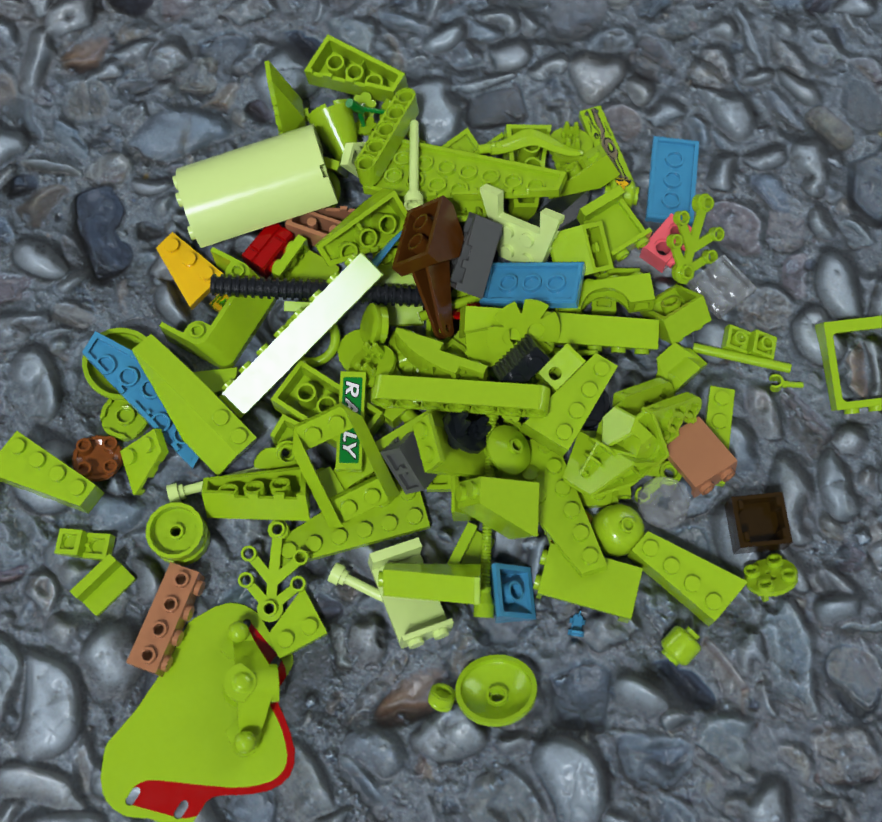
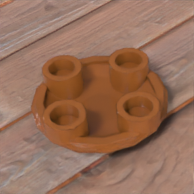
M96 435L82 438L77 441L76 449L73 452V468L89 481L99 482L107 480L115 475L122 466L123 460L120 454L122 447L112 436Z

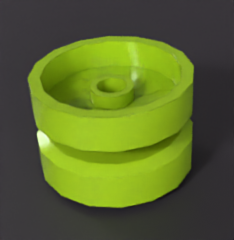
M173 502L159 507L150 516L146 525V539L149 547L166 563L170 564L172 562L181 566H187L198 561L205 554L210 543V531L206 521L192 506L182 502Z

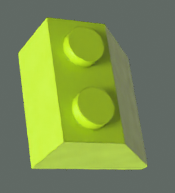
M678 284L655 296L653 310L640 312L644 319L659 320V338L670 344L682 341L684 337L700 330L712 320L704 295Z

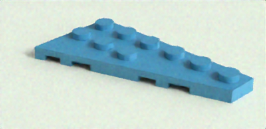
M95 331L82 354L153 429H162L167 444L193 470L199 457L180 437L178 430L168 416L166 409L159 400L132 350Z

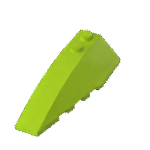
M152 334L148 335L132 349L134 356L178 430L180 437L216 476L221 475L255 444L257 437L182 361Z

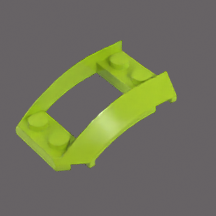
M339 403L294 425L291 450L329 527H343V522L388 500L391 504L399 494L362 415L354 412L343 403ZM354 428L376 476L329 498L307 450Z

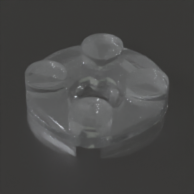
M659 476L652 478L643 485L637 494V506L640 515L646 522L655 527L666 529L675 527L682 523L687 516L691 502L689 492L681 482L671 477ZM660 496L670 498V501L667 503V509H664L662 506L658 507L657 503Z

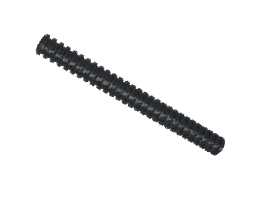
M213 274L210 282V293L212 296L220 294L221 297L224 294H228V297H232V295L240 297V295H243L244 298L259 296L260 299H263V296H266L267 299L275 297L278 300L279 297H283V300L298 298L299 301H302V299L309 301V298L318 289L323 292L329 284L326 283V280H323V282H319V280L311 282V279L295 281V278H292L289 281L287 278L280 280L279 277H276V280H272V277L264 279V277L260 276V279H256V276L240 278V275L236 277L228 275V277H225L224 274H221L218 277L217 274ZM377 283L358 301L360 304L375 302L376 305L383 303V305L387 306L388 303H391V306H395V304L403 306V304H406L407 307H410L412 304L414 307L421 305L422 308H425L416 285L414 288L411 285L404 287L403 284H400V287H396V284L388 286L385 283L384 286H381L380 283Z

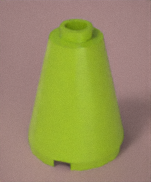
M347 99L333 100L334 105L329 107L326 104H322L308 115L309 124H314L321 141L333 158L340 162L345 144L347 142H358L353 110L345 104Z

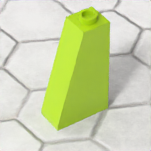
M385 563L383 571H379L378 586L383 587V596L480 605L481 564Z

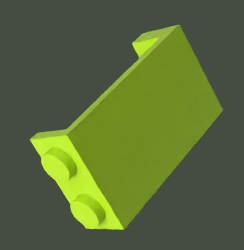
M429 413L412 426L425 473L475 478L480 476L486 477L485 455L487 447L478 454L468 453L461 449H453L447 442L448 436L444 427L435 426L433 416ZM494 467V478H499L504 474L499 469Z
M550 543L548 550L543 549L539 564L544 565L542 575L536 574L533 586L534 590H538L536 598L541 599L543 595L618 616L617 621L628 623L631 620L643 568L604 557L607 563V570L581 577L561 554L562 551L556 544Z

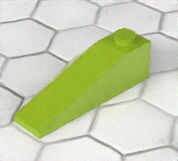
M382 188L357 207L320 240L315 247L327 266L345 262L354 253L359 255L360 253L377 252L383 249L395 235L402 231L407 210L395 190ZM400 238L397 240V242H396L393 246H396V245L399 244Z

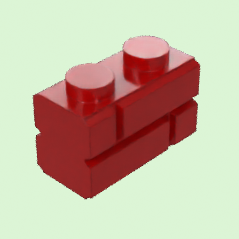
M278 223L264 227L241 255L244 263L264 278H268L272 273L274 262L277 259H281L284 255L287 244L291 240L294 241V235Z

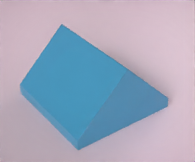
M501 563L491 564L490 574L495 623L535 620L536 613L531 567Z

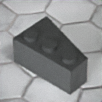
M469 212L462 230L464 240L460 257L450 260L449 263L451 287L483 299L497 244L502 236V224Z

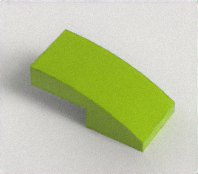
M60 528L54 554L102 561L109 553L112 555L116 536L104 533H90L79 529Z

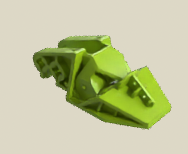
M655 378L615 392L613 394L612 409L602 417L597 431L580 430L563 475L564 482L590 499L633 486L670 456L667 445L679 436V428L683 420L688 424L697 422L696 416L702 407L701 398L690 392L674 396L672 383L662 378Z

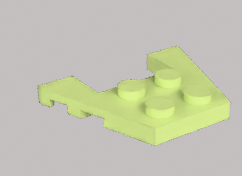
M484 184L480 187L488 219L503 225L502 236L497 244L499 257L513 263L546 262L552 249L553 240L557 238L558 228L563 223L565 215L545 208L540 212V227L504 213V190L489 184Z

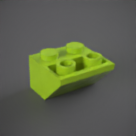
M602 221L561 230L557 238L553 240L550 252L552 262H584L586 267L584 277L614 269Z

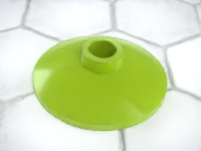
M500 425L490 432L487 438V452L495 467L509 475L523 472L528 467L531 458L530 447L524 435L509 425Z

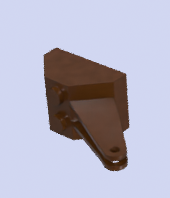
M444 195L407 211L392 269L401 277L413 275L433 333L439 340L451 337L454 334L449 261L460 257L464 240L454 205Z

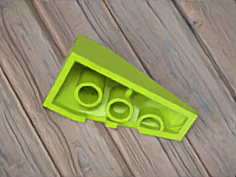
M269 60L264 61L275 121L280 132L278 134L280 135L306 126V122H309L308 107L303 108L301 97Z

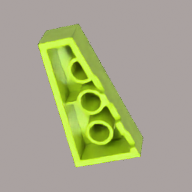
M328 34L304 70L310 85L352 95H361L363 92H369L372 99L385 102L387 98L392 100L398 90L408 88L404 72Z
M595 353L550 397L548 416L545 418H528L519 431L563 457L570 449L618 366Z

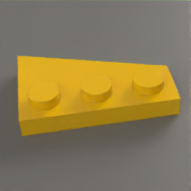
M173 232L156 247L190 309L193 310L210 293L211 276L217 274L220 277L223 273Z

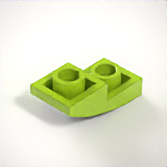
M729 324L724 329L721 349L774 360L777 337L757 329L750 332Z

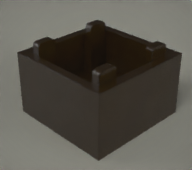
M783 492L730 497L724 504L733 555L784 550L793 543Z

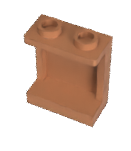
M700 417L696 418L697 422L694 424L687 423L679 428V436L667 445L670 455L667 459L690 485L691 495L694 498L700 494H708L721 481H729L736 474L738 462Z

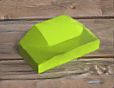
M674 342L656 358L657 374L655 378H662L672 383L675 395L705 369L708 363L691 348H685Z

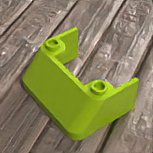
M214 247L210 250L217 268L223 270L226 277L228 275L233 277L240 275V278L256 276V279H260L244 262ZM232 295V297L228 298L211 325L203 321H194L186 327L184 332L164 322H161L159 326L169 342L220 369L232 368L275 305L276 299L275 297L267 299L266 296L260 299L259 296L244 298L243 295H240V297Z

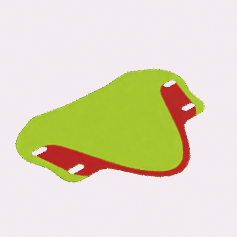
M226 603L213 607L187 624L183 640L178 647L176 646L172 654L173 663L168 672L164 673L163 677L158 676L135 712L108 741L104 749L101 770L102 794L115 811L126 817L152 819L156 822H194L205 803L212 797L247 795L270 791L281 785L291 775L295 760V749L289 727L278 702L270 703L257 748L251 756L240 757L236 755L225 733L237 719V708L228 705L222 693L224 675L234 665V662L221 652V647L230 625L237 621L243 622L249 619L251 621L249 631L267 662L271 664L274 657L278 656L268 637L269 631L254 610L239 603ZM292 654L282 659L278 666L279 688L293 667ZM138 787L140 789L139 796L132 805H127L126 798L133 788ZM182 801H187L188 808L180 819H176L174 812Z

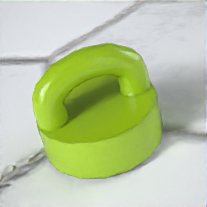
M444 683L432 685L428 695V703L439 712H449L456 699L455 690Z

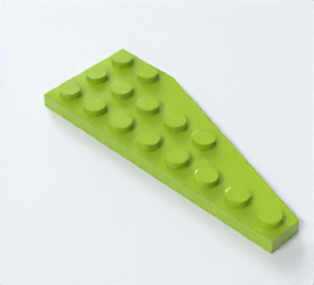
M403 139L377 184L373 186L363 185L364 194L374 195L382 188L395 190L401 202H404V196L409 191V140ZM419 142V191L424 197V202H429L443 195L449 201L482 200L480 187L484 184L504 190V199L560 196L567 180V172Z

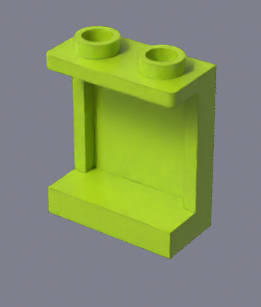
M620 185L580 208L577 215V220L581 225L602 221L612 262L615 260L620 262L628 257L630 251L634 248L639 250L650 242L649 238L653 232L650 227L648 229L643 227L624 201L625 191Z

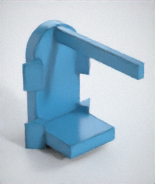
M581 610L573 618H570L569 623L572 624L571 629H568V635L584 636L582 625H585L586 620L583 619Z

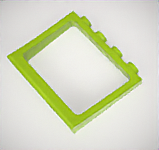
M882 316L815 324L831 411L844 410L845 415L860 413L859 408L868 407V412L882 410V398L848 402L843 399L833 339L834 334L882 329Z

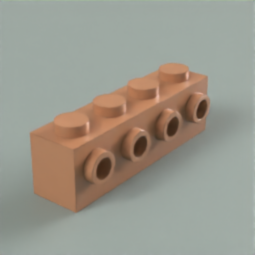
M170 562L126 663L160 677H163L164 673L169 671L173 663L172 654L174 649L181 644L184 637L183 628L194 614L195 607L193 605L196 598L202 595L205 588V577L200 572Z

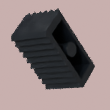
M525 334V338L517 341V345H514V348H510V352H506V355H503L499 362H495V366H492V371L499 382L526 384L551 359L529 334Z

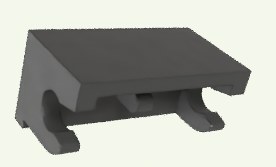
M413 432L407 433L402 440L396 437L380 452L405 494L425 490L437 476V474L425 473Z

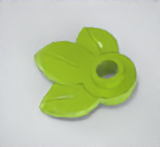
M283 440L275 447L264 448L256 456L253 463L254 467L265 469V471L299 467L291 450L293 441ZM285 448L290 449V454L287 456L282 455V451Z

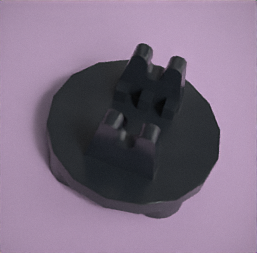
M465 411L461 413H446L443 416V423L450 447L455 450L461 449L468 453H480L486 447V435L491 430V425L486 424L489 421V417L483 416L479 419L476 415Z

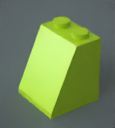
M482 476L461 481L456 489L458 509L508 539L538 536L540 483Z

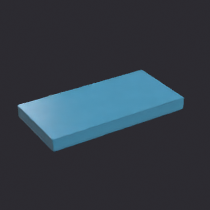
M653 136L645 221L663 223L671 213L687 211L690 215L688 225L692 227L694 210L691 203L696 195L700 141Z
M584 262L492 263L483 299L480 298L479 303L481 307L503 308L512 302H516L518 308H523L525 299H534L548 304V308H578L586 268Z

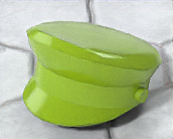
M370 303L366 307L361 319V338L363 342H368L371 346L373 342L385 344L389 329L387 307L381 304Z

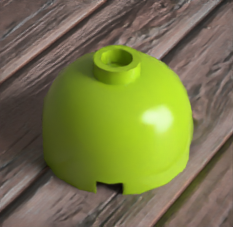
M624 504L606 506L596 513L591 523L601 551L613 557L629 554L644 536L645 532L643 519L638 512Z

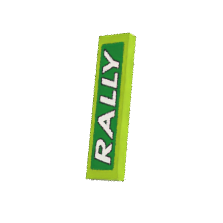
M341 371L339 403H343L354 412L362 415L365 421L366 372ZM354 428L337 436L336 472H362L363 447Z

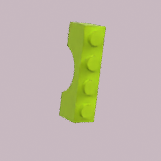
M635 272L621 277L612 275L605 279H584L578 308H554V312L582 314L588 304L599 299L615 300L623 305L628 313L653 310L655 295L650 273Z

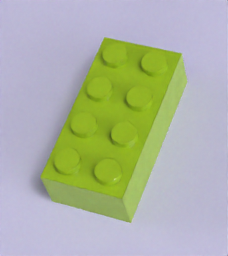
M299 360L270 400L275 410L298 422H302L339 404L340 384ZM365 401V423L372 437H374L385 422L384 415L381 410ZM337 436L325 441L334 448H337Z

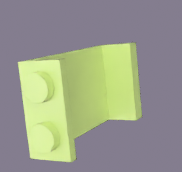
M419 537L369 553L368 565L401 649L408 646L409 649L420 647L425 643V640L433 637L434 640L445 638L450 634L449 632L454 624L452 618L447 620L440 601L383 596V587L378 586L379 571H383L385 563L424 564L420 554L422 544Z

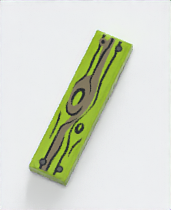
M601 105L579 111V119L585 132L593 141V148L600 144L602 145L621 174L617 178L633 180Z

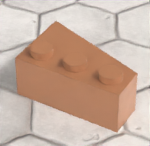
M348 206L322 208L288 219L285 222L287 230L293 233L294 239L299 234L307 239L309 245L315 247L320 240L355 209H348Z

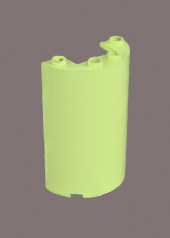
M314 124L176 169V175L172 176V179L179 192L175 193L179 206L184 208L190 226H187L189 235L192 240H197L200 248L338 203L322 155L324 152Z

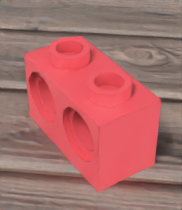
M672 213L649 238L650 242L642 248L639 256L661 273L667 267L672 268L676 264L671 249L666 244V239L670 234H680L677 225L673 221L674 214ZM682 244L680 249L685 252L684 244ZM657 251H663L666 255H661Z

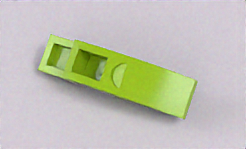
M396 328V347L411 364L431 378L487 381V365L476 360L459 357L455 353L444 352V342L433 337H425L411 330Z

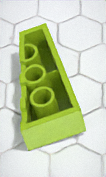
M506 124L503 133L504 137L501 140L525 129L538 130L550 136L552 125ZM528 146L504 153L503 159L545 167L547 150L538 146ZM540 197L507 199L508 213L523 221H529L537 211Z
M18 431L13 434L0 450V482L2 483L4 482L21 490L32 492L43 498L54 500L88 514L105 494L97 485Z
M300 467L203 478L201 494L207 518L310 521V488Z
M649 531L627 556L638 567L643 568L646 574L708 627L719 618L748 583V581Z

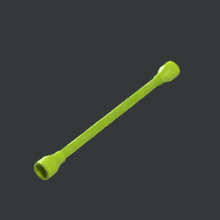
M486 415L489 417L487 424L491 425V430L486 435L487 438L490 432L497 427L496 421L499 415ZM486 451L485 476L494 478L495 465L490 460ZM482 524L484 527H482L483 547H481L483 549L481 550L480 605L474 604L473 617L494 618V601L489 581V573H491L489 570H491L490 553L492 548L490 546L492 544L490 543H492V529Z

